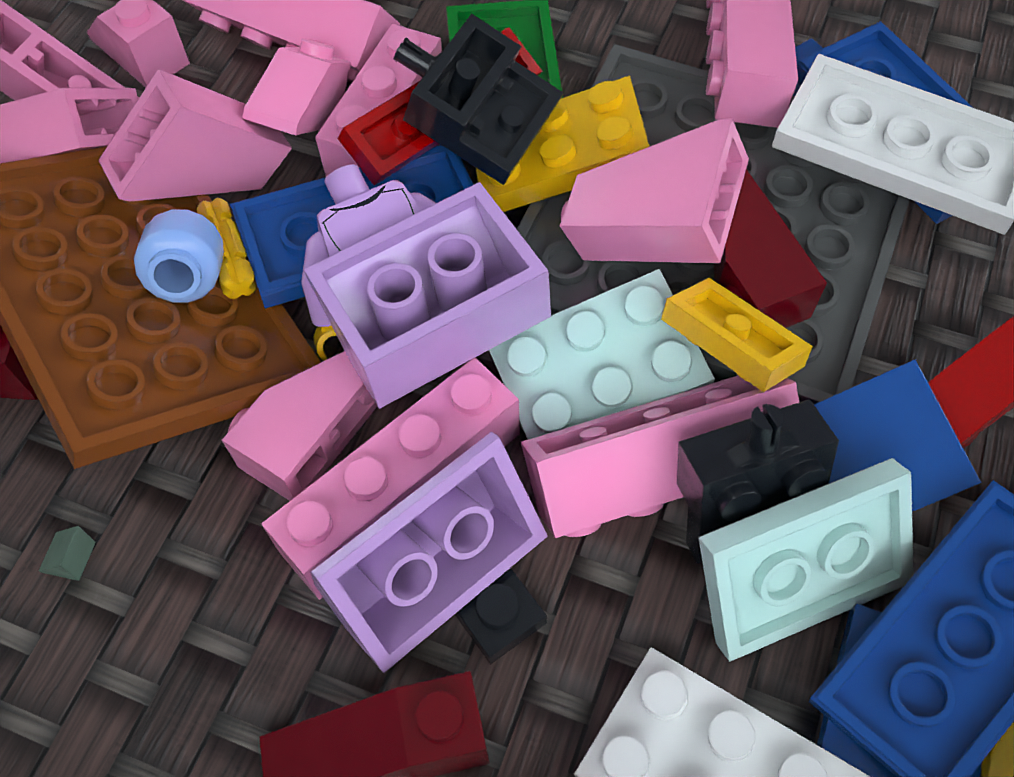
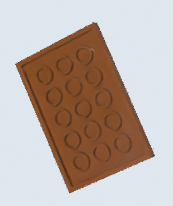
M107 146L0 163V325L74 469L235 417L242 409L250 408L264 390L321 363L282 304L265 309L255 278L256 289L250 296L241 295L236 299H230L223 294L219 277L215 287L203 298L189 303H172L157 298L144 288L136 275L134 256L145 226L160 213L171 209L190 210L197 213L196 209L200 202L203 200L211 202L212 200L208 194L131 202L119 199L98 161Z

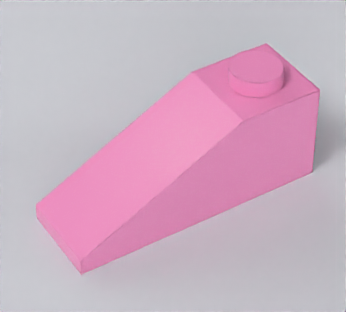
M0 0L1 92L15 101L60 88H125Z
M344 351L264 390L250 408L242 409L237 413L222 442L238 468L291 501L325 473L377 408V405Z

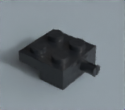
M472 13L443 52L436 57L406 37L403 43L401 42L393 60L398 61L418 74L422 79L411 93L403 120L504 185L564 93L516 62L515 60L522 46Z
M810 399L783 408L764 404L762 406L763 411L756 407L752 411L750 419L678 442L677 485L688 504L686 544L697 564L702 563L699 537L829 484L839 440Z

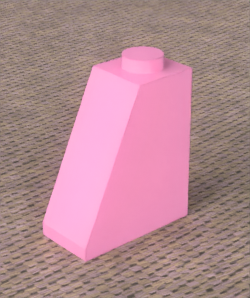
M158 69L98 161L118 198L131 202L261 190L292 147L280 130L242 119L245 103Z
M60 88L0 104V163L108 146L138 101L136 89Z
M719 119L577 175L569 200L565 202L561 211L560 227L581 258L587 261L720 263L749 160L733 119Z

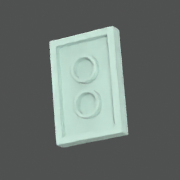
M660 269L551 315L548 319L489 350L503 384L519 399V420L528 440L714 383L715 378L699 346L691 343L684 335L661 320L666 300L673 296Z
M891 458L699 537L715 642L729 662L852 609L856 603L862 605L905 586L913 576L911 472Z

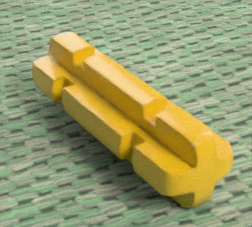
M218 197L211 202L203 200L197 206V213L212 222L223 239L224 257L219 274V282L223 294L230 299H236L241 295L250 296L256 289L255 275L250 262L246 259L247 253L236 223L231 218L233 215L229 204Z

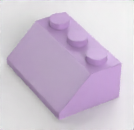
M480 182L304 269L306 277L344 351L379 409L551 317L548 269Z
M490 432L312 570L311 575L315 587L345 629L379 669L385 673L547 538L548 535L500 437Z

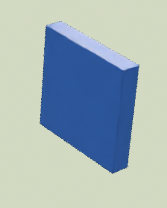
M916 360L814 404L839 440L829 484L893 458L911 472L913 512L981 483Z

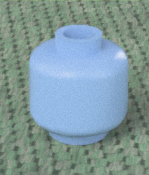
M171 209L160 213L145 226L134 256L136 275L144 288L157 298L172 303H189L203 298L215 287L224 257L223 239L216 226L201 214L181 209Z

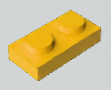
M707 278L667 298L661 318L665 323L684 335L691 343L708 352L736 372L740 378L750 382L762 392L767 391L804 368L813 347L711 278Z

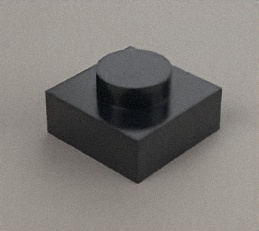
M511 568L455 613L490 664L547 624V615Z

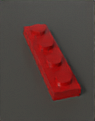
M510 27L501 31L502 34L522 46L515 61L539 76L542 72L541 68ZM419 82L343 127L337 138L374 186L439 144L403 120L411 93Z

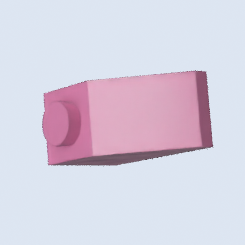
M120 0L114 7L97 16L87 31L92 42L145 88L158 69L173 75L190 64L172 15L153 0Z
M301 39L300 47L278 48L246 103L242 119L292 135L320 130L345 94L351 62L333 57L334 47L307 39Z

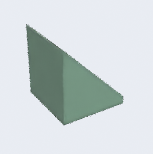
M79 526L56 532L39 572L79 581L96 542Z

